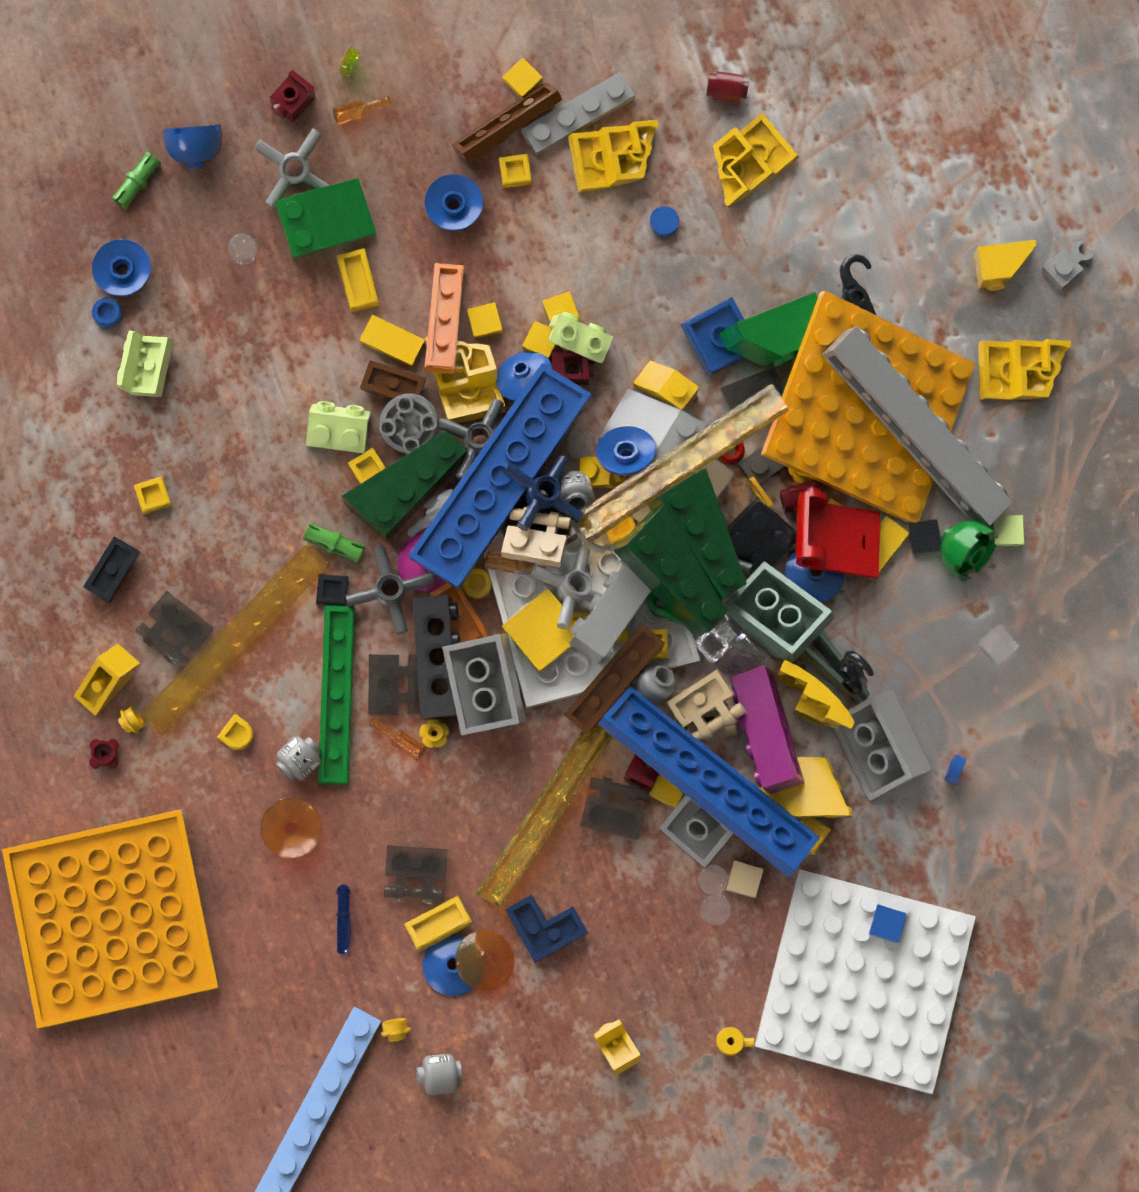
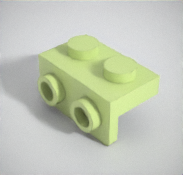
M567 312L552 317L549 327L552 328L549 337L550 343L597 363H603L613 336L605 333L606 329L592 323L588 326L578 322L579 318Z
M129 331L127 340L124 343L121 367L117 374V387L130 395L162 397L174 341L168 337L142 336L136 331Z
M326 401L312 404L308 416L306 446L364 453L371 412L364 411L363 407L356 405L342 408L335 407L334 403Z

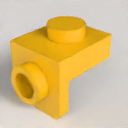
M597 457L580 458L579 471L586 474L590 479L592 489L610 487L616 491L623 490L626 475H616L608 472L600 465Z
M620 1020L603 1025L594 1034L601 1052L616 1076L643 1060Z

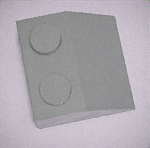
M685 795L659 828L704 868L734 835L732 831L687 795Z

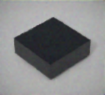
M937 519L907 525V530L910 533L909 540L912 555L940 550L942 541Z
M319 574L316 605L346 606L349 576Z

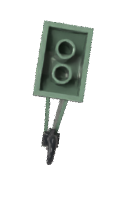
M764 561L746 580L747 584L739 588L726 601L725 606L728 613L753 642L773 657L793 662L800 657L836 686L854 704L858 705L865 701L870 692L867 689L866 682L868 680L863 670L871 677L874 675L873 669L855 651H847L843 658L823 630L834 619L832 611ZM811 643L831 664V666L838 672V674L808 647Z

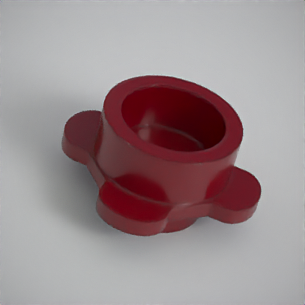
M94 739L90 742L89 747L92 758L89 760V764L92 768L98 769L100 766H108L114 769L119 765L117 758L119 743L117 740L99 741ZM103 751L107 752L105 757L101 755Z

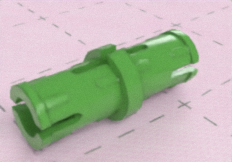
M146 152L135 169L125 175L127 179L115 195L111 197L112 200L119 206L122 204V208L127 209L139 191L145 190L148 186L146 182L158 166L161 165V162L154 155L151 158V153Z
M309 523L303 537V541L320 546L331 555L336 553L356 563L359 562L365 545L341 536V533L338 531L331 532L313 523Z

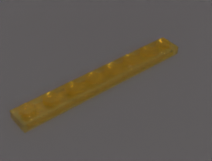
M770 384L581 510L584 514L580 521L576 523L590 544L647 506L656 497L692 476L789 411L787 405L773 385Z
M307 543L159 693L140 715L163 736L314 582L319 574L329 566V562Z
M600 720L588 734L581 731L477 891L476 895L482 900L501 909L509 898L513 889L526 872L528 866L543 846L550 832L613 737L598 725Z

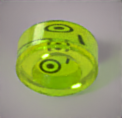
M350 46L338 73L346 77L351 75L360 56L359 50Z

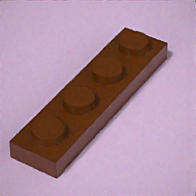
M546 82L453 143L452 147L456 154L467 163L471 160H476L492 146L503 143L516 130L527 127L540 114L551 111L555 104L563 99L559 91Z
M642 623L565 712L564 716L585 734H588L664 646L665 642Z

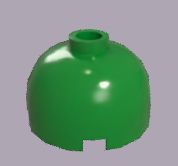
M971 520L960 522L954 527H948L941 536L940 552L943 565L961 581L971 579L967 574L974 568L978 573L992 556L996 547L992 540L993 537L998 539L997 533L988 526Z

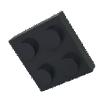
M758 496L727 526L738 559L754 564L752 573L764 561L773 566L796 543L797 531Z

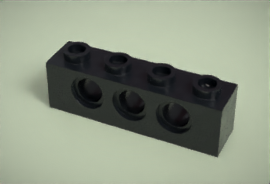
M449 595L412 598L420 718L424 720L456 718L457 713L446 662L442 665H435L432 658L436 651L443 650L442 647L461 643L460 634L455 632L454 620L459 618L457 602H453ZM436 620H442L445 626L444 631L440 635H432L430 630L432 623ZM439 680H447L449 684L448 691L444 695H437L435 684Z

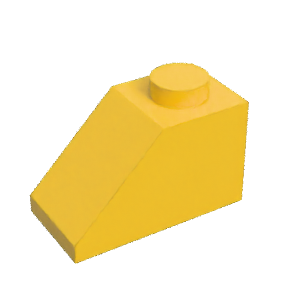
M1036 240L978 246L974 253V261L979 288H987L988 291L1005 288V285L1010 283L1033 253L1036 247Z
M649 361L633 382L636 388L649 397L684 412L695 400L699 390V386L675 369L653 361Z
M116 644L96 659L74 697L95 716L98 715L128 683L140 662L122 646Z

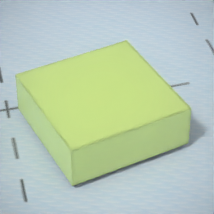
M1023 515L999 516L992 523V530L998 535V539L993 537V543L996 544V547L1024 545Z

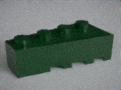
M445 430L343 494V504L387 543L461 466L467 454V449Z
M706 467L647 504L651 510L663 504L666 505L721 600L747 584Z
M665 504L651 510L613 550L695 637L709 633L728 612Z

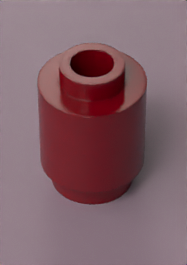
M717 71V74L709 73L706 96H711L713 100L740 104L741 98L747 99L749 81H744V75L721 71Z
M815 481L788 485L786 489L780 490L783 512H791L792 515L797 514L798 495L807 488H818L823 492L822 485L817 486Z

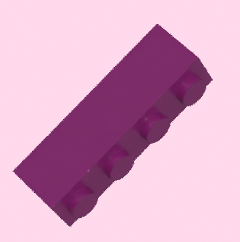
M763 665L732 676L734 686L731 689L735 694L732 698L736 704L740 702L746 711L745 714L738 717L742 730L744 732L747 731L749 742L746 743V748L750 758L755 760L757 770L754 771V777L758 787L763 788L770 794H774L805 783L773 671Z

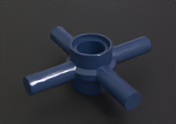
M560 455L548 475L536 479L531 478L511 463L504 469L503 473L527 489L526 501L529 506L517 524L518 528L522 531H528L539 511L554 507L576 523L582 518L584 513L559 497L561 486L558 480L569 463L565 456ZM539 489L544 490L548 497H544Z

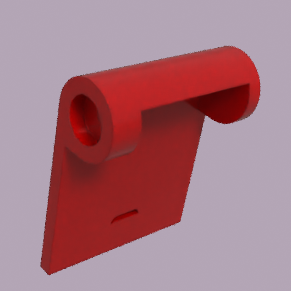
M807 488L804 492H801L798 495L796 564L808 569L878 579L880 512L827 503L828 496L818 488Z

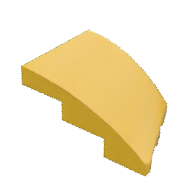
M763 112L741 131L734 127L713 145L715 158L718 163V173L724 191L725 204L730 208L745 199L800 158Z
M658 120L636 121L626 126L602 127L599 131L571 133L568 136L578 192L611 188L643 179L647 168V158L652 149L653 136L658 128Z
M425 337L426 347H427V339H428V337ZM457 341L455 373L433 372L446 419L459 424L484 418L494 398L501 400L503 403L504 400L496 385L497 368L489 345L467 344L463 341ZM504 403V405H503V407H502L500 413L506 412V411H505V403Z
M1046 339L1043 341L1013 340L1011 342L983 340L978 342L980 400H1028L1049 397L1054 386V379L1061 370L1062 366L1060 364L1066 351L1071 347V341Z
M784 660L775 681L802 692L793 715L821 727L839 728L842 725L852 729L855 721L842 702L828 687L799 666Z
M797 757L805 782L803 784L774 794L759 788L796 819L852 816V809L844 801L840 792L842 787L834 777L832 765L829 759L825 757Z

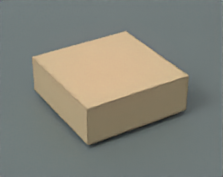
M734 860L726 891L755 899L763 868Z

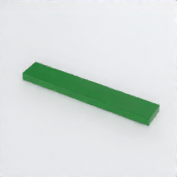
M325 606L319 742L321 764L318 768V785L349 786L355 606Z

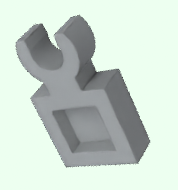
M1083 239L1078 240L1074 244L1071 254L1063 248L1041 269L1060 291L1082 273L1084 269L1079 263L1089 262L1095 254L1093 250L1087 255L1079 252V248L1085 242Z

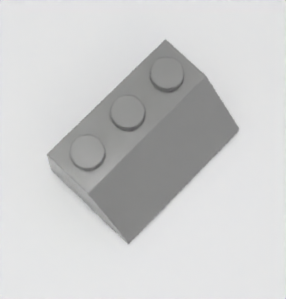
M508 633L442 647L461 736L527 721Z
M893 690L871 696L849 709L848 712L855 721L852 729L842 725L839 728H834L869 801L902 787L932 771Z

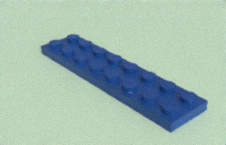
M541 363L408 555L409 559L459 590L510 517L511 511L517 507L527 492L526 488L503 473L506 466L511 463L531 478L536 479L592 398L591 393Z
M630 686L598 723L609 734L788 877L795 872L820 837L633 687Z

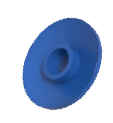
M448 174L436 179L429 186L424 201L429 219L436 226L449 231L463 230L474 224L479 218L483 207V198L479 187L470 178L459 174ZM451 202H457L459 208L452 210L448 205Z
M117 239L104 244L97 251L92 262V274L95 282L104 292L113 296L123 297L138 292L145 286L151 273V262L147 252L138 243L127 239ZM126 267L128 272L125 275H119L117 273L118 269Z
M532 351L520 352L509 357L503 362L497 372L496 385L501 395L515 402L541 363L553 370L549 359L543 354Z
M622 426L608 431L599 440L596 448V455L600 465L608 472L616 475H633L645 470L652 463L656 454V446L652 436L645 430L633 426Z
M796 551L789 558L785 568V577L821 603L837 595L845 577V574L821 571V575L818 577L813 576L810 569L796 564Z
M451 935L428 947L423 958V973L428 984L437 992L448 996L462 995L472 990L478 984L483 973V957L479 948L471 940L460 935ZM450 959H456L459 962V966L455 970H450L447 967V962Z

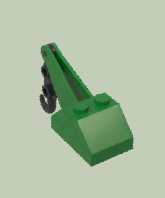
M851 254L844 258L839 269L842 281V299L876 315L867 291L853 278L850 271L851 265L855 262L864 264L867 269H871L872 266L863 255ZM816 292L739 321L725 329L720 335L726 349L762 366L773 363L774 367H778L790 362L797 357L818 299Z

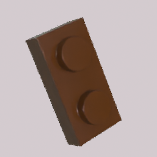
M370 360L360 388L362 391L390 400L403 394H417L421 396L426 378Z

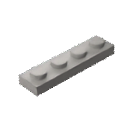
M618 72L529 124L527 127L522 128L521 133L535 155L538 156L566 140L571 133H578L635 99V94L622 74Z

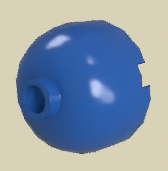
M221 124L163 129L166 151L176 162L187 163V169L205 167L204 161L214 159L222 146Z

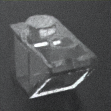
M726 615L709 633L700 635L693 642L695 647L713 666L735 675L756 668L766 659Z

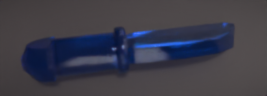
M341 884L336 890L338 900V913H336L338 917L337 952L345 954L348 951L351 936L349 917L351 916V890L346 884Z

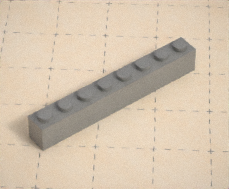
M856 326L844 331L822 354L827 362L969 520L978 521L986 526H990L1013 502L1007 496L1006 489L989 476L985 465L975 460L968 452L967 445L962 440L957 439L949 431L948 424L932 412L928 401L924 397L917 395L910 387L909 380L892 367L888 356L876 349L871 343L870 336L864 330Z
M705 453L699 460L694 457L684 471L689 474L686 479L706 467L716 497H718L734 475V472L708 453ZM678 479V481L674 484V486L677 485V484H679V483L682 482V481H680V480ZM622 560L619 562L624 566L617 574L612 571L604 582L603 586L607 589L600 597L596 594L586 607L590 611L586 619L583 620L580 617L569 631L573 634V637L568 644L596 664L605 657L651 592Z

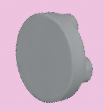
M403 394L392 399L384 407L380 416L379 431L391 448L409 454L437 436L439 416L433 404L426 398L417 394Z

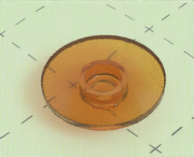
M284 798L278 800L263 815L261 821L262 839L268 849L280 857L298 858L304 856L316 846L320 839V817L315 808L302 799ZM290 824H295L298 828L297 832L293 835L286 832V828Z
M477 930L468 934L459 944L456 951V968L461 979L468 986L480 991L494 990L502 986L509 979L513 971V951L508 941L499 933L492 930ZM486 954H490L493 958L491 965L485 962Z

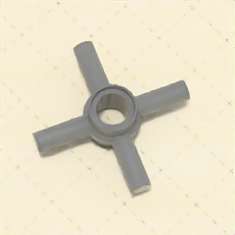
M312 128L298 152H291L286 155L280 153L261 139L257 142L254 149L278 165V172L281 177L265 201L266 203L275 208V201L283 197L290 184L305 182L314 189L329 186V184L309 172L310 166L307 160L321 138V133ZM291 160L299 161L302 166L300 174L295 177L289 176L286 172V165Z
M585 547L578 549L572 572L560 576L537 565L533 567L531 576L556 587V597L563 604L557 627L563 630L569 628L575 604H579L584 600L591 602L596 594L600 597L602 596V594L591 590L592 581L585 573L590 550Z

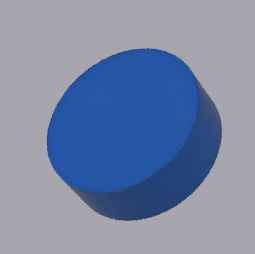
M661 206L652 212L650 228L653 233L660 237H669L677 231L679 216L673 208Z
M101 298L93 305L92 316L98 326L109 329L120 323L122 309L116 300Z
M958 754L953 756L944 777L945 782L955 786L967 758Z

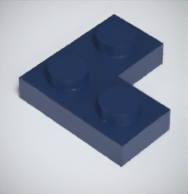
M532 894L505 909L534 963L588 934L573 906L547 921Z

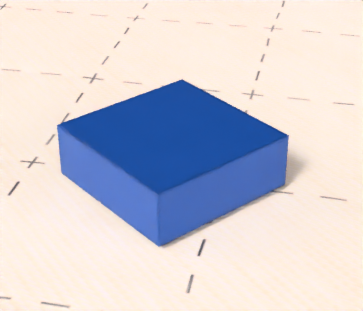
M878 904L868 935L899 943L907 913Z

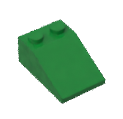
M359 178L309 190L275 201V207L293 260L377 234Z

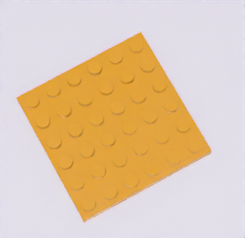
M822 291L814 307L761 455L909 524L917 523L921 518L934 480L827 362L822 354L844 331L856 326L864 330L870 336L871 343L876 349L888 356L892 367L909 380L910 387L916 394L928 401L932 412L948 424L950 432L975 363L827 291Z
M181 809L2 849L37 1029L219 989L183 811Z

